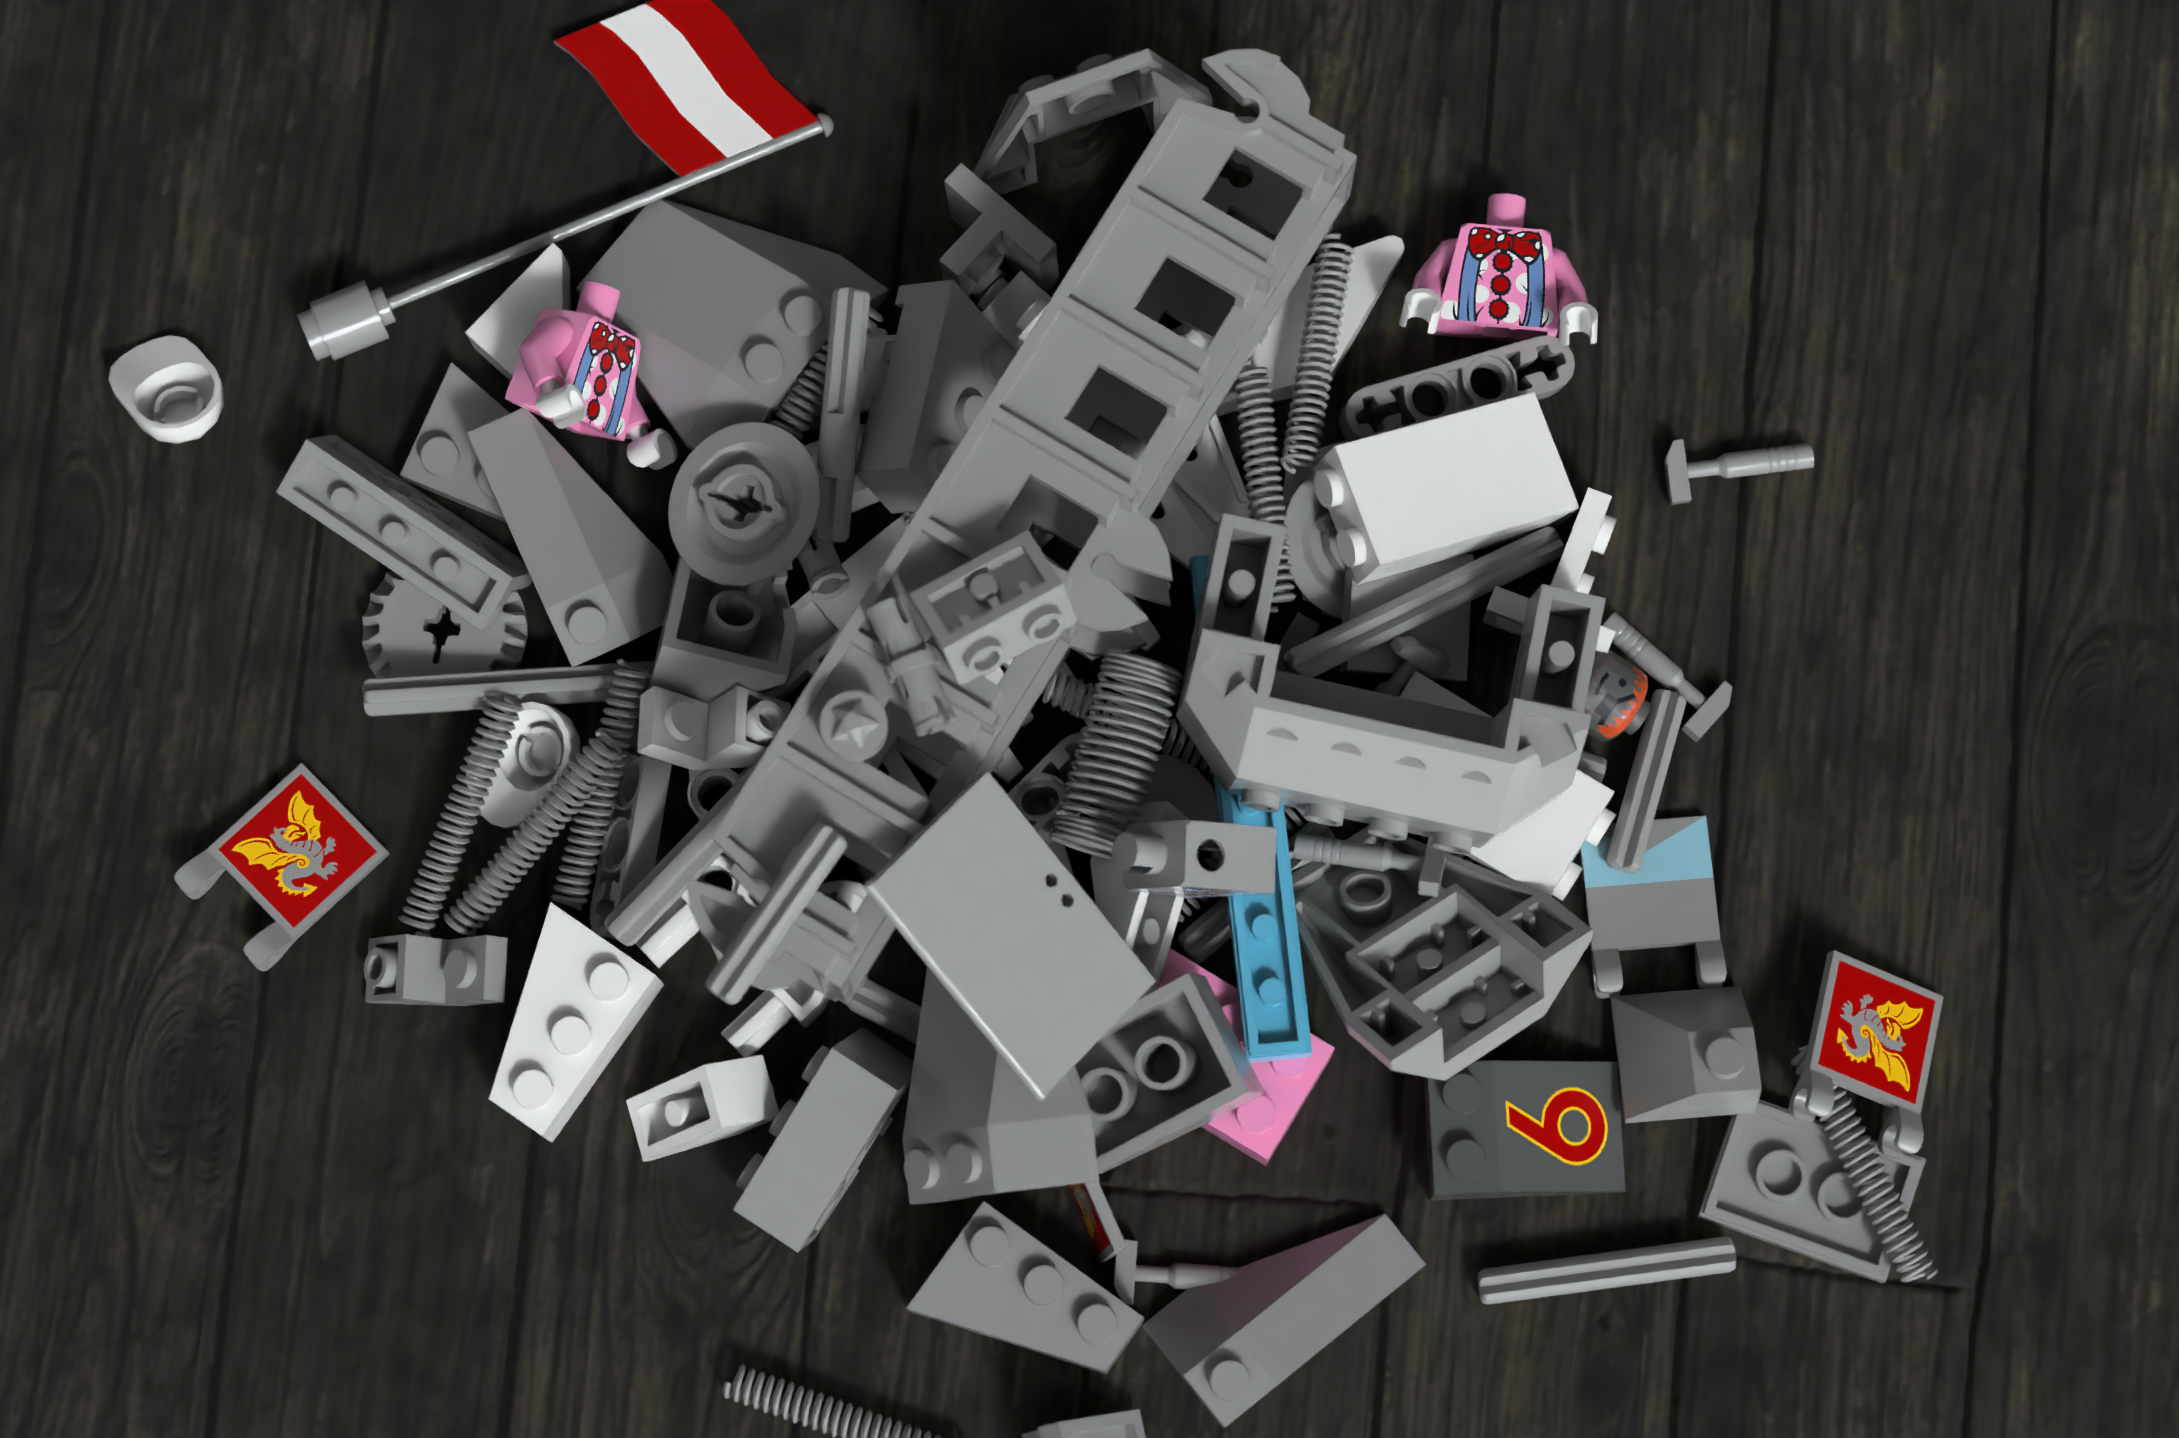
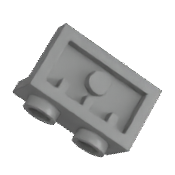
M1029 530L909 594L917 612L944 654L949 668L959 685H964L979 676L992 673L1001 664L1038 644L1051 641L1062 631L1073 626L1077 621L1062 581Z

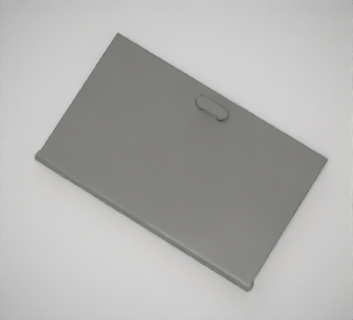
M982 771L873 879L864 884L865 891L1039 1101L1046 1098L1048 1092L1156 982L1154 977L988 771ZM1064 896H1067L1068 901L1067 904L1064 906Z

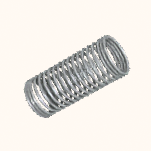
M1108 651L1103 655L1104 659L1101 661L1103 665L1100 666L1101 672L1097 675L1101 682L1094 685L1097 693L1090 697L1094 704L1087 708L1091 715L1084 718L1087 726L1080 730L1084 737L1077 741L1081 748L1074 751L1077 759L1070 763L1074 770L1067 774L1071 781L1064 784L1067 793L1060 796L1065 804H1060L1057 807L1061 815L1054 817V826L1051 827L1052 832L1049 833L1052 840L1064 846L1111 860L1113 843L1116 837L1126 830L1119 826L1128 827L1129 824L1137 823V821L1123 815L1130 817L1143 815L1139 809L1127 804L1134 806L1146 804L1144 799L1133 794L1146 795L1149 793L1146 787L1137 783L1149 784L1152 782V779L1140 772L1152 773L1156 770L1153 765L1147 762H1156L1159 758L1148 750L1159 751L1162 749L1161 744L1154 740H1162L1166 736L1157 729L1169 727L1168 723L1161 718H1169L1172 716V713L1164 707H1172L1176 704L1168 696L1179 694V686H1181V680L1184 678L1178 670L1168 665L1139 655L1119 651ZM1106 676H1109V677H1111V678H1113V679H1115V680H1117V681H1120V682H1122V683H1119V682H1111L1110 680L1106 679L1105 677H1106ZM1101 688H1111L1124 695L1108 693ZM1098 699H1108L1121 706L1105 704ZM1095 710H1105L1120 718L1102 715ZM1091 721H1101L1117 729L1098 726ZM1088 732H1098L1114 740L1098 738ZM1085 743H1094L1114 752L1094 749ZM1081 754L1094 755L1111 763L1090 760ZM1078 765L1090 766L1107 774L1087 771ZM1075 776L1087 777L1110 787L1084 782ZM1071 787L1084 788L1106 798L1080 793ZM1068 798L1080 799L1106 810L1079 805ZM1066 810L1079 811L1106 822L1076 816Z

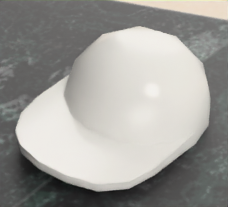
M172 335L152 339L134 347L111 366L108 380L116 398L140 428L158 441L178 444L199 439L217 422L224 406L222 382L216 368L200 349L188 339Z
M531 701L522 703L521 705L524 710L516 712L520 720L513 722L516 729L509 731L512 739L505 741L508 748L501 750L504 754V758L498 760L501 767L494 769L497 777L490 778L493 786L486 788L489 795L482 797L485 805L479 807L481 815L490 824L509 828L518 826L519 823H524L526 821L525 815H533V807L540 808L538 800H546L544 792H552L551 785L553 784L559 785L557 777H565L563 769L572 770L570 762H578L576 754H580V737L571 719L557 708ZM491 728L489 729V731L499 733ZM483 736V738H482V739H484V740H487V741H490V742H494L493 740H491V739H489V738H487V737H485V736ZM478 744L476 745V748L492 752ZM473 753L470 755L473 758L487 761ZM467 762L468 767L484 771L483 769ZM466 773V777L481 781L480 779ZM467 784L468 788L477 790L474 787Z

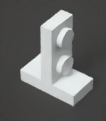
M1588 487L1550 586L1589 594L1595 577L1583 573L1591 551L1604 554L1617 520L1605 515L1612 496ZM1495 586L1482 622L1521 636L1529 598ZM1600 625L1596 652L1608 653L1616 631Z

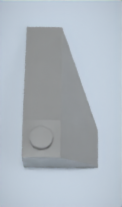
M524 408L518 409L467 432L572 668L663 625L674 578L664 555L529 410Z

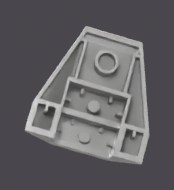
M1149 48L1130 52L1116 58H1112L1110 54L1097 55L1082 62L1077 67V72L1054 79L1052 75L1033 78L1019 87L1018 93L1010 95L973 173L998 195H1003L1038 182L1034 144L1138 106H1141L1152 136H1154L1178 97L1212 107L1213 99L1206 86Z
M662 198L647 204L576 287L579 296L585 281L601 283L621 292L612 325L639 339L641 351L636 377L685 446L692 451L707 437L728 426L746 422L770 424L769 421L772 420V416L787 399L786 396L793 392L792 387L798 386V379L805 377L804 370H811L809 362H817L815 354H824L821 350V345H828L827 337H829L832 293L836 288H858L868 292L870 295V306L874 310H877L889 295V289L839 254Z
M1369 826L1347 839L1348 841L1382 845L1388 847L1392 852L1425 856L1427 844L1407 837L1406 840H1392L1368 833ZM1447 852L1446 865L1438 897L1418 894L1421 872L1394 868L1381 872L1312 861L1292 873L1299 940L1348 1033L1392 1071L1443 1081L1460 1072L1543 1017L1593 939V929L1551 895Z
M927 966L902 1138L905 1157L904 1173L908 1185L909 1203L913 1205L968 1199L981 1195L1099 1181L1092 1113L1075 1065L1048 1092L1046 1098L1040 1101L1037 1100Z

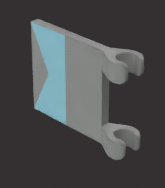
M1706 815L1654 820L1642 864L1637 873H1625L1607 865L1606 859L1616 823L1610 824L1597 847L1585 841L1580 849V856L1583 868L1582 874L1588 926L1593 929V939L1590 942L1594 994L1596 997L1605 999L1611 998V996H1619L1623 986L1619 951L1694 945L1696 981L1699 989L1722 987L1727 971L1720 936Z

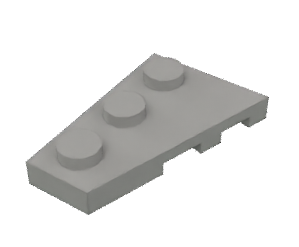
M451 362L400 476L408 483L506 522L467 432L510 414V412Z

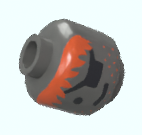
M1611 650L1608 653L1595 652L1584 713L1591 714L1588 734L1602 742L1614 739L1623 731L1629 735L1635 733L1643 724L1651 709V703L1645 699L1648 690L1647 675Z

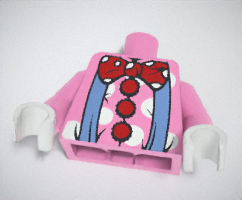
M1501 193L1488 197L1486 225L1462 224L1458 238L1442 241L1415 276L1411 291L1405 296L1399 325L1406 328L1408 319L1419 317L1429 323L1428 334L1506 342H1520L1545 335L1556 337L1559 327L1560 345L1569 346V334L1572 332L1586 333L1590 337V344L1597 343L1598 313L1592 305L1588 304L1585 288L1566 253L1552 247L1550 232L1542 229L1524 228L1525 198L1514 194Z
M585 281L576 311L546 307L539 312L531 333L520 345L519 354L521 358L507 389L505 399L553 422L559 429L566 428L578 434L620 441L631 439L632 442L627 446L629 461L637 467L645 468L649 466L651 469L659 470L676 461L678 456L677 448L673 439L665 430L656 429L650 433L647 431L651 423L637 398L635 383L641 351L640 341L635 336L612 325L621 292L601 283Z

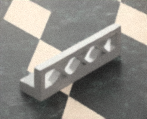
M336 434L306 439L276 493L481 631L492 627L512 591L530 587L533 582L522 559Z

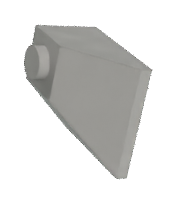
M1740 986L1611 996L1610 1004L1625 1123L1755 1113L1762 1086L1754 1027Z

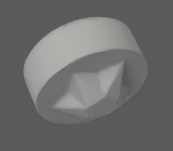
M857 690L845 691L831 698L824 706L819 722L820 733L827 749L836 757L852 762L863 761L877 754L884 746L889 730L887 715L881 703L872 695Z

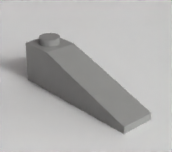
M757 501V506L747 504L753 513L772 511L760 505L761 502ZM679 554L649 689L655 685L709 704L737 685L759 692L786 684L798 628L795 609L790 608L785 585L788 578L787 570H781L773 575L771 583L756 582L750 584L748 588L734 585L723 586L702 577L692 570Z
M1382 1214L1237 1268V1275L1227 1280L1188 1288L1144 1323L1142 1327L1224 1429L1417 1273L1426 1263L1388 1216Z

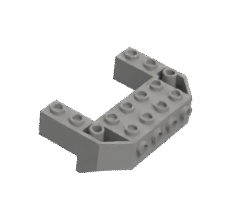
M1222 514L1214 530L1176 717L1227 793L1241 796V805L1265 812H1278L1280 804L1304 809V818L1314 823L1342 826L1343 820L1349 819L1369 824L1368 833L1378 837L1406 840L1407 834L1412 833L1433 838L1432 847L1438 850L1455 854H1470L1471 847H1483L1554 801L1572 786L1591 721V714L1584 713L1606 598L1542 584L1528 599L1508 704L1495 718L1275 670L1280 645L1263 641L1287 527L1232 514Z

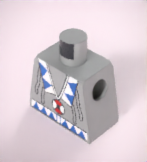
M1196 820L1129 824L1125 832L1119 834L1113 843L1112 861L1119 871L1124 872V885L1128 891L1183 898L1275 894L1277 828ZM1199 850L1221 852L1222 857L1219 866L1213 871L1203 869L1199 864Z

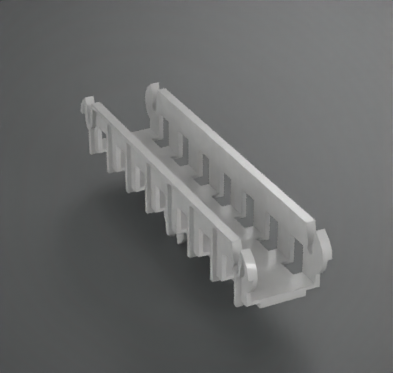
M1254 48L1231 49L1202 59V69L1242 107L1253 108L1257 112L1258 118L1250 116L1235 117L1234 113L1181 97L1177 98L712 836L713 841L735 862L729 871L731 876L759 904L813 827L818 823L830 826L845 838L847 846L842 855L877 875L982 771H988L992 774L994 769L997 770L1004 760L1003 755L1061 661L1064 662L1068 657L1071 648L1092 656H1103L1108 651L1129 652L1147 646V642L1131 626L1148 621V617L1125 594L1170 607L1167 580L1172 581L1168 548L1158 527L1149 519L1193 448L1197 449L1203 439V432L1257 345L1259 343L1262 344L1268 334V327L1322 240L1332 231L1335 219L1351 194L1357 155L1343 148L1344 134L1309 115L1310 98L1300 78L1280 62V56ZM1227 162L1236 172H1244L1249 175L1252 182L1244 188H1237L1229 182V179L1218 175ZM1229 209L1274 234L1276 236L1275 240L1267 238L1226 213ZM1163 314L1171 316L1212 340L1207 349L1200 348L1159 324L1158 322ZM1098 418L1146 445L1137 461L1089 433ZM1032 524L1080 551L1068 572L1049 562L1064 585L1077 618L1076 623L1062 631L1051 641L1038 644L1014 657L998 685L983 676H979L964 685H959L949 668L944 654L917 612L909 594L1029 530ZM899 595L907 596L915 623L926 647L933 648L939 664L935 666V669L940 678L944 693L957 717V721L951 726L930 735L928 732L922 737H918L915 733L909 711L897 684L889 683L884 670L889 665L879 638L866 614V611L873 605L891 597L896 599ZM851 690L863 691L875 697L886 712L889 726L888 736L881 750L871 758L857 762L846 761L833 755L825 746L819 727L820 716L827 702L837 694ZM897 739L902 740L946 767L927 799L879 771ZM686 878L691 912L702 935L710 942L718 961H720L758 905L749 904L743 895ZM816 891L750 986L761 990L788 989L797 982L802 981L835 1002L839 1000L848 1006L858 988L862 989L867 981L868 972L896 927L869 894L866 895L856 913H853L819 891Z

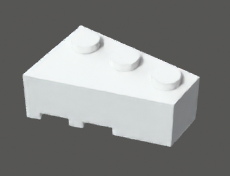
M550 902L489 1099L553 1143L660 992L664 983L654 973Z

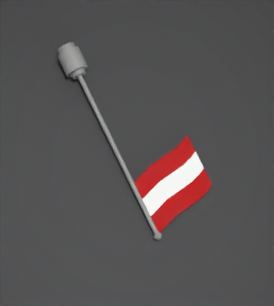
M652 0L554 40V44L570 54L593 76L635 136L679 178L386 298L382 287L370 291L365 280L309 302L311 309L297 314L299 322L316 360L318 361L331 355L335 361L388 339L389 335L385 326L396 322L392 309L823 132L825 137H828L834 128L833 121L828 115L823 113L816 114V118L773 78L731 19L711 0Z

